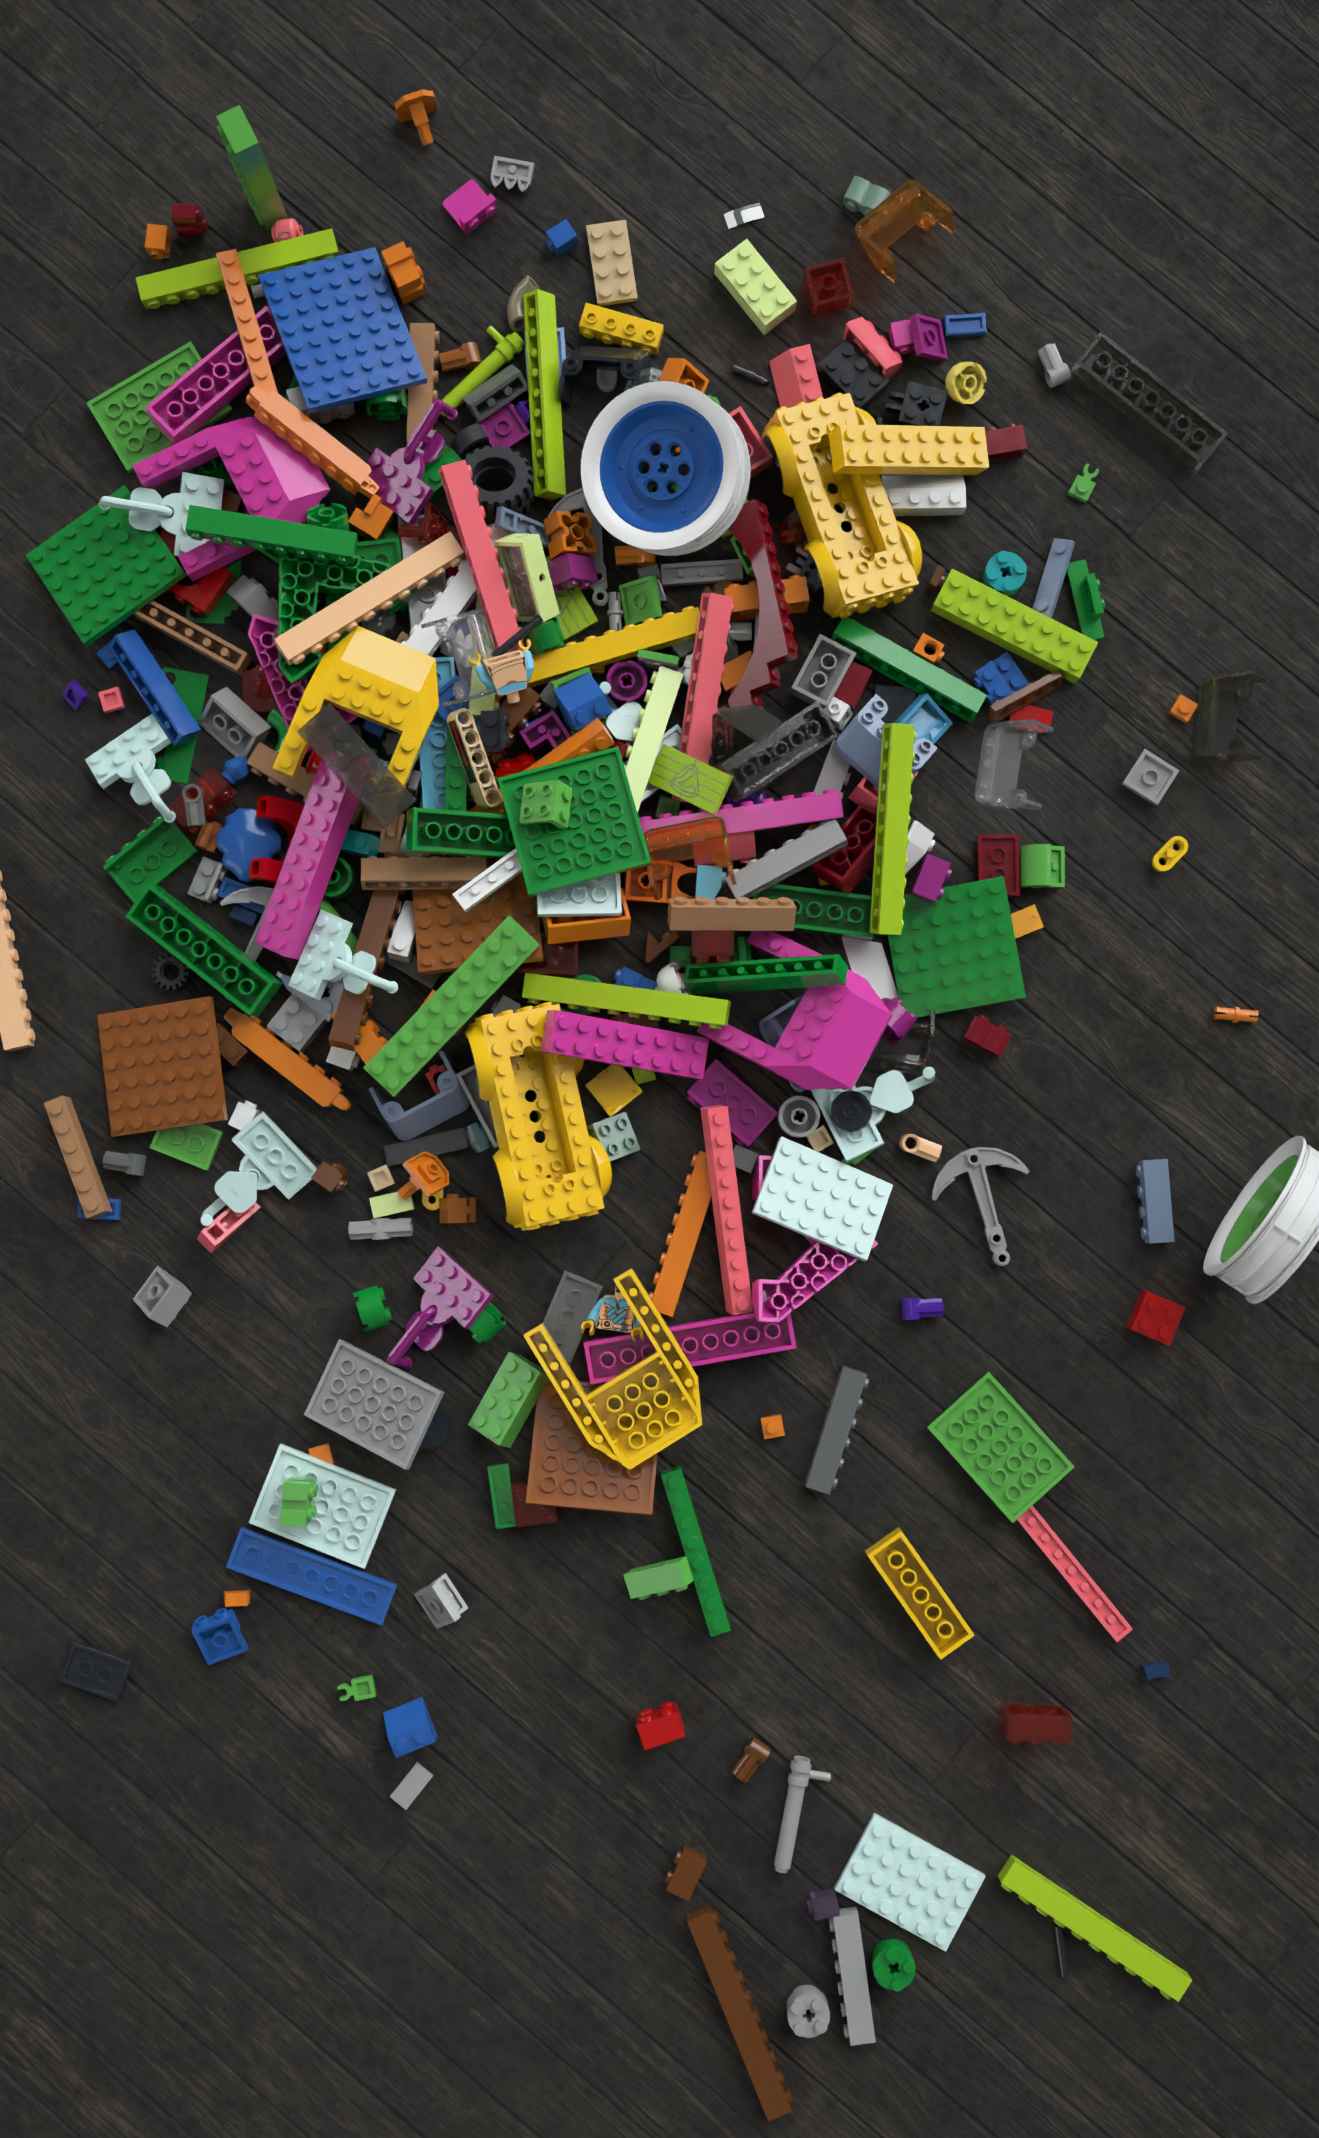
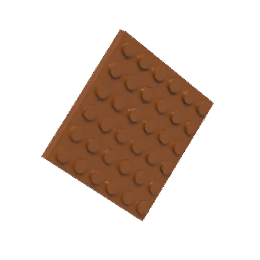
M486 858L487 869L501 858ZM523 872L519 873L467 912L463 910L453 896V893L459 889L412 890L419 975L456 971L509 915L540 944L523 963L544 961L540 921L537 913V895L529 897Z
M208 996L97 1015L111 1137L228 1120L213 997Z
M549 1379L536 1403L526 1504L652 1516L657 1453L629 1470L618 1461L613 1460L602 1451L591 1446ZM579 1381L586 1394L603 1384Z

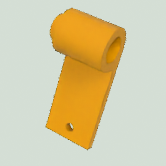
M1035 904L1011 914L1015 939L1044 927Z

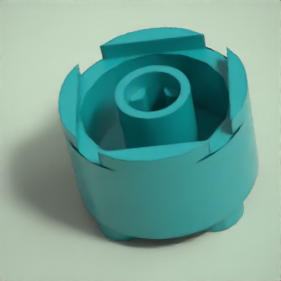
M1001 551L988 561L982 574L983 583L1011 597L1019 591L1024 583L1027 566L1017 554Z

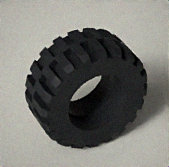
M488 445L483 446L481 450L479 448L473 450L471 455L467 454L463 458L472 469L473 477H471L473 486L476 485L478 488L479 498L477 499L479 505L483 506L486 518H484L486 525L490 526V524L495 523L497 507L500 506L521 515L529 511L534 500V477L532 467L528 460L522 457V454L517 451L513 452V449L509 447L501 448V445L489 447ZM490 480H502L511 484L507 489L498 492L486 491L479 487L484 482Z

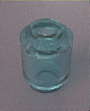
M475 1122L466 1127L468 1131L464 1133L472 1150L475 1149L476 1153H480L492 1147L482 1124L479 1125L478 1122Z

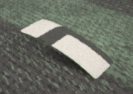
M755 203L725 213L724 217L730 229L752 220L764 218L760 203Z

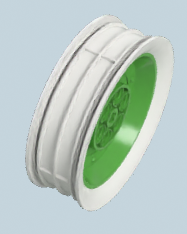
M1295 1136L1289 1139L1259 1168L1224 1217L1205 1256L1204 1272L1209 1276L1215 1275L1241 1292L1251 1304L1260 1303L1277 1291L1297 1270L1319 1241V1152L1306 1144L1305 1138Z

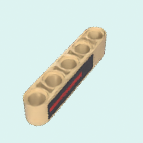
M465 708L453 711L447 716V724L475 803L480 809L496 807L501 801L500 792L473 716ZM458 715L461 717L462 723L458 721ZM465 735L468 737L469 743L465 741ZM472 755L476 758V763L473 762ZM479 775L482 776L483 783L480 782ZM486 795H488L490 798L489 803L486 800Z

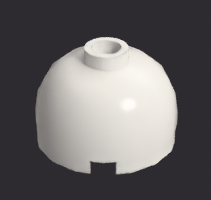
M676 962L668 964L658 973L656 980L658 987L655 988L656 991L686 995L693 994L683 984L685 974L677 971L680 967Z

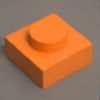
M1180 694L1169 714L1187 723L1198 704Z
M781 1414L760 1418L764 1439L785 1436Z

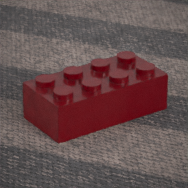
M862 803L856 808L841 827L847 838L848 845L812 864L817 878L849 895L874 864L877 811Z

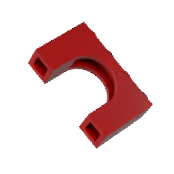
M163 530L160 537L171 553L174 554L175 535ZM223 566L205 575L201 581L194 585L182 586L176 583L166 590L165 593L172 592L175 594L174 598L183 605L185 603L191 605L190 609L199 616L203 613L209 617L236 577Z
M274 796L258 797L256 817L281 824L288 834L290 847L305 804ZM286 855L279 861L264 857L251 858L249 879L276 884Z

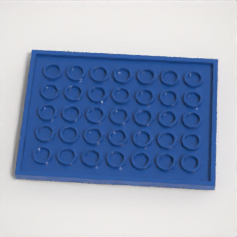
M375 247L258 275L261 288L308 413L427 383L426 374Z

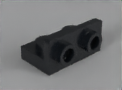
M501 708V711H481V741L485 753H506V747H510V735H506V727H510V714H506L505 708Z

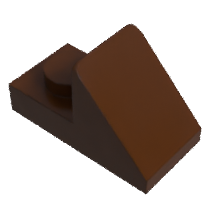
M648 931L645 958L648 965L680 939L676 931L672 933L666 932L659 938L661 940L660 943Z

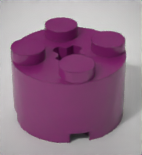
M634 661L618 662L610 668L607 674V682L611 686V691L608 694L615 703L621 706L627 702L634 701L639 703L645 697L648 688L647 675L643 667ZM628 681H631L630 686H624L623 682L627 683Z
M882 998L881 1000L893 1016L881 1037L887 1036L890 1038L888 1042L899 1044L913 1027L917 1018L903 1007V1002L898 998Z

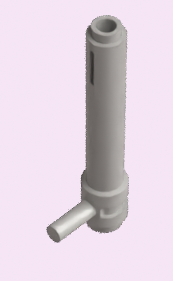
M794 1756V1760L790 1764L792 1771L788 1775L787 1781L789 1786L774 1861L775 1870L780 1873H787L791 1867L805 1787L808 1786L809 1779L830 1781L831 1773L811 1770L810 1759L804 1756Z

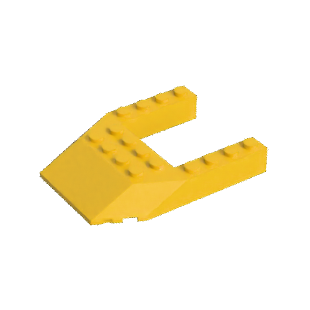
M357 626L321 658L304 691L273 769L275 772L295 780L326 703L402 734L371 807L372 812L392 820L439 707L436 658Z
M632 1268L613 1280L657 1351L588 1394L585 1393L543 1323L523 1335L588 1443L629 1470L702 1425L698 1376Z

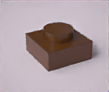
M938 565L927 587L928 590L935 592L937 586L941 588L946 578L943 575L945 568Z

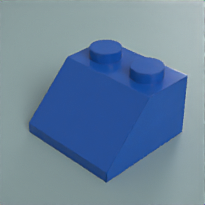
M586 673L553 690L570 729L577 731L587 726L596 718L600 719L612 713L605 694L590 673Z
M423 1697L383 1712L388 1740L395 1758L436 1741L437 1733Z

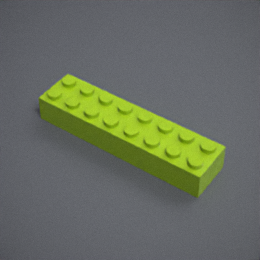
M951 569L931 609V612L1050 672L1059 670L1063 675L1062 678L1074 684L1080 679L1098 644L1097 641L954 569Z

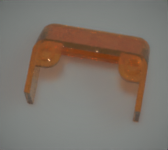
M908 180L856 224V237L872 264L895 284L898 281L895 261L892 259L888 248L914 225L923 230H929L939 223L953 234L955 232L953 210L918 181Z
M713 816L653 828L644 833L652 864L647 866L649 885L655 901L659 900L657 881L664 880L670 876L671 863L711 855L712 862L716 867H728L732 884L737 885L728 834L722 818Z

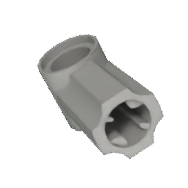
M1055 343L1047 344L1039 349L1038 355L1045 369V378L1048 386L1053 388L1070 381V369L1066 363H1063Z

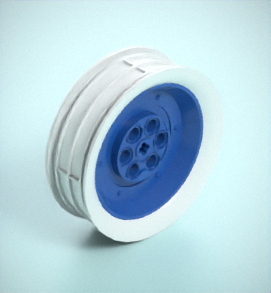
M655 381L635 386L623 392L600 412L592 424L584 443L581 458V480L584 495L592 513L599 523L614 537L652 554L664 556L684 555L698 551L713 543L736 520L749 490L750 456L745 438L739 426L721 406L704 393L685 384ZM661 446L660 454L654 456V449ZM677 447H681L680 455L674 457V450ZM649 464V471L643 474L642 469L644 465ZM665 466L669 467V468L666 469V470H667V473H666V474L663 473V472L665 471ZM689 466V473L686 476H683V468ZM657 483V491L651 493V486ZM674 484H677V485H678V490H677V492L674 493V494H671V491H670V490H671V487H672Z

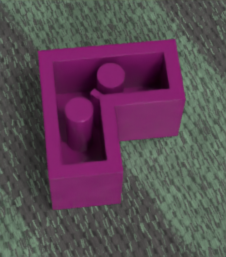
M567 553L547 563L555 595L562 593L565 588L579 587L580 590L589 589L591 584L598 582L595 562L592 557Z
M554 710L519 731L520 737L531 754L548 743L552 749H555L571 737Z
M927 854L921 863L910 895L932 904L935 903L936 899L940 900L944 889L941 888L942 884L948 881L952 872L949 869L951 863Z

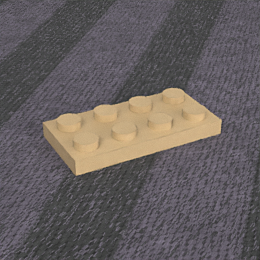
M626 220L586 225L598 306L638 301Z

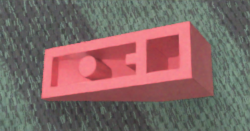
M255 1202L243 1213H236L230 1207L213 1220L211 1225L206 1226L200 1232L197 1240L212 1254L260 1209V1206Z

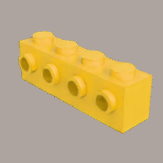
M586 303L580 320L579 331L580 334L588 339H601L606 344L611 345L615 343L621 345L622 348L643 349L649 355L657 356L664 333V325Z

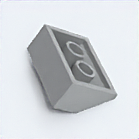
M820 634L791 687L790 694L807 703L828 707L856 652Z
M228 687L211 695L198 722L235 757L244 756L247 759L251 756L257 744L265 741L271 729V726Z

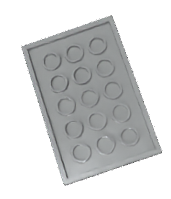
M339 1339L304 1415L401 1468L409 1470L444 1392Z

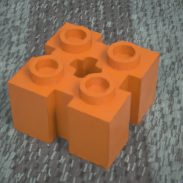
M403 241L381 251L386 269L402 303L406 304L425 295L423 288L426 286L423 279L424 276L420 266L414 260L415 256L410 247L406 248Z
M556 511L543 520L546 536L551 537V542L548 543L550 559H556L567 553L591 557L597 553L595 537H590L589 532L593 529L590 513L577 512L571 516L570 512Z

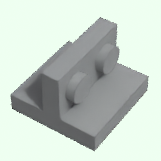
M446 1573L414 1593L436 1629L456 1622L461 1617L460 1614L468 1609V1606Z

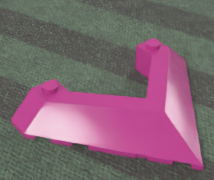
M253 614L248 635L287 729H289L309 680L306 678L294 684L290 683L279 669V649L275 645L274 640L279 637V621ZM326 703L306 753L313 749L316 740L321 744L359 716Z
M759 1155L757 1157L752 1179V1201L757 1200L772 1156ZM804 1236L812 1245L776 1280L758 1279L752 1283V1305L757 1321L780 1322L859 1259ZM875 1240L873 1242L871 1249L878 1245V1243Z

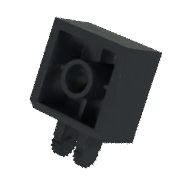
M908 382L905 394L891 391L888 394L889 399L902 402V406L888 403L885 405V410L899 414L897 425L939 426L948 391Z

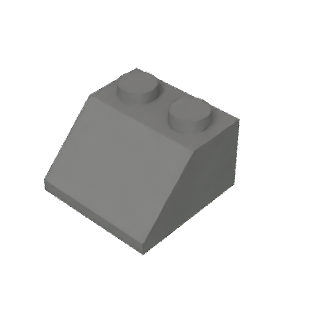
M157 1266L133 1300L148 1318L168 1327L176 1318L183 1305L187 1303L192 1293L183 1283Z

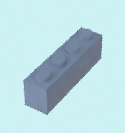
M1168 1159L1138 1161L1139 1165H1136V1175L1140 1177V1186H1138L1137 1191L1138 1197L1142 1201V1206L1139 1207V1215L1143 1219L1144 1226L1141 1227V1237L1145 1239V1243L1174 1242Z

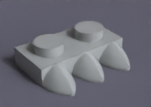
M494 156L491 182L494 187H497L504 181L508 190L515 183H518L521 192H524L531 186L534 163Z

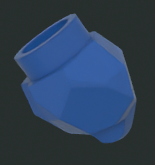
M238 756L226 761L223 768L224 772L221 776L232 786L236 782L241 783L249 773L248 759L244 756Z

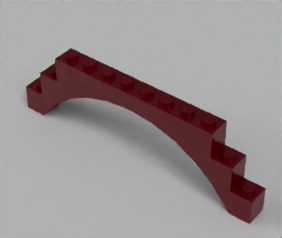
M756 499L743 505L736 520L728 529L741 543L751 561L757 580L760 602L759 627L753 654L743 677L728 699L732 719L739 722H745L763 715V701L759 695L781 687L779 682L780 673L776 667L798 659L796 652L798 647L792 633L794 628L789 620V606L784 596L785 587L780 578L781 568L775 555L777 554V549L772 541L771 535L773 531L767 517L769 512L766 505Z

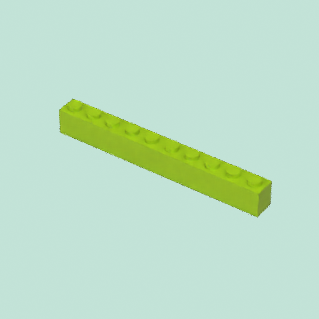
M332 228L237 252L245 282L249 285L256 284L259 281L258 275L340 256ZM217 257L136 277L140 298L146 309H157L160 305L176 304L180 300L196 299L200 295L216 294L220 290L226 289Z
M536 289L523 295L534 496L554 500L566 496L561 398L557 394L560 378L555 295Z
M887 723L883 724L869 933L901 935V930L904 926L902 915L905 907V869L908 864L906 853L909 844L908 826L910 824L909 807L912 801L910 791L913 782L912 763L915 757L913 752L916 738L915 725Z
M525 973L522 997L528 999L527 1003L540 1004V1001L552 1002V1005H560L562 1003L568 1004L567 1008L580 1010V1006L588 1007L587 1011L600 1013V1009L608 1010L607 1014L620 1015V1012H627L628 1017L640 1018V1014L648 1015L649 1020L660 1021L661 1017L669 1018L668 1022L681 1024V1020L689 1021V1025L700 1027L701 1023H707L709 1028L722 1029V1026H728L731 1001L531 973Z
M1013 1855L1009 1857L1000 1871L998 1877L1001 1881V1886L1010 1893L1012 1891L1019 1894V1899L1028 1905L1031 1902L1036 1906V1910L1046 1917L1050 1915L1054 1918L1053 1921L1062 1928L1066 1926L1071 1929V1933L1079 1940L1084 1938L1089 1941V1945L1097 1952L1102 1950L1112 1962L1123 1964L1125 1966L1124 1969L1131 1975L1135 1976L1138 1974L1141 1976L1142 1981L1149 1987L1153 1988L1156 1986L1160 1989L1159 1992L1167 1999L1171 2000L1173 1998L1178 2002L1180 2001L1192 1982L1186 1971Z

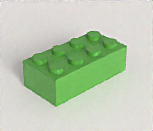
M508 1352L468 1425L499 1446L511 1448L549 1380L546 1372L521 1355Z

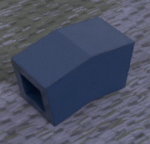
M234 905L229 917L253 927L258 915Z
M1151 1661L1141 1664L1147 1680L1157 1677L1169 1678V1663L1167 1661Z

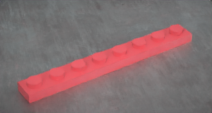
M1032 1505L1017 1519L1018 1522L1113 1639L1118 1642L1133 1630L1132 1627Z

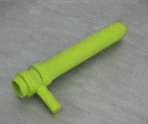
M489 326L486 332L498 343L495 346V350L449 392L442 401L453 409H457L464 402L462 398L486 382L506 362L509 363L514 358L513 355L515 353L519 354L523 350L522 347L525 343L516 332L508 334L504 338L496 329Z

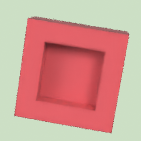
M119 687L98 692L105 713L125 708Z

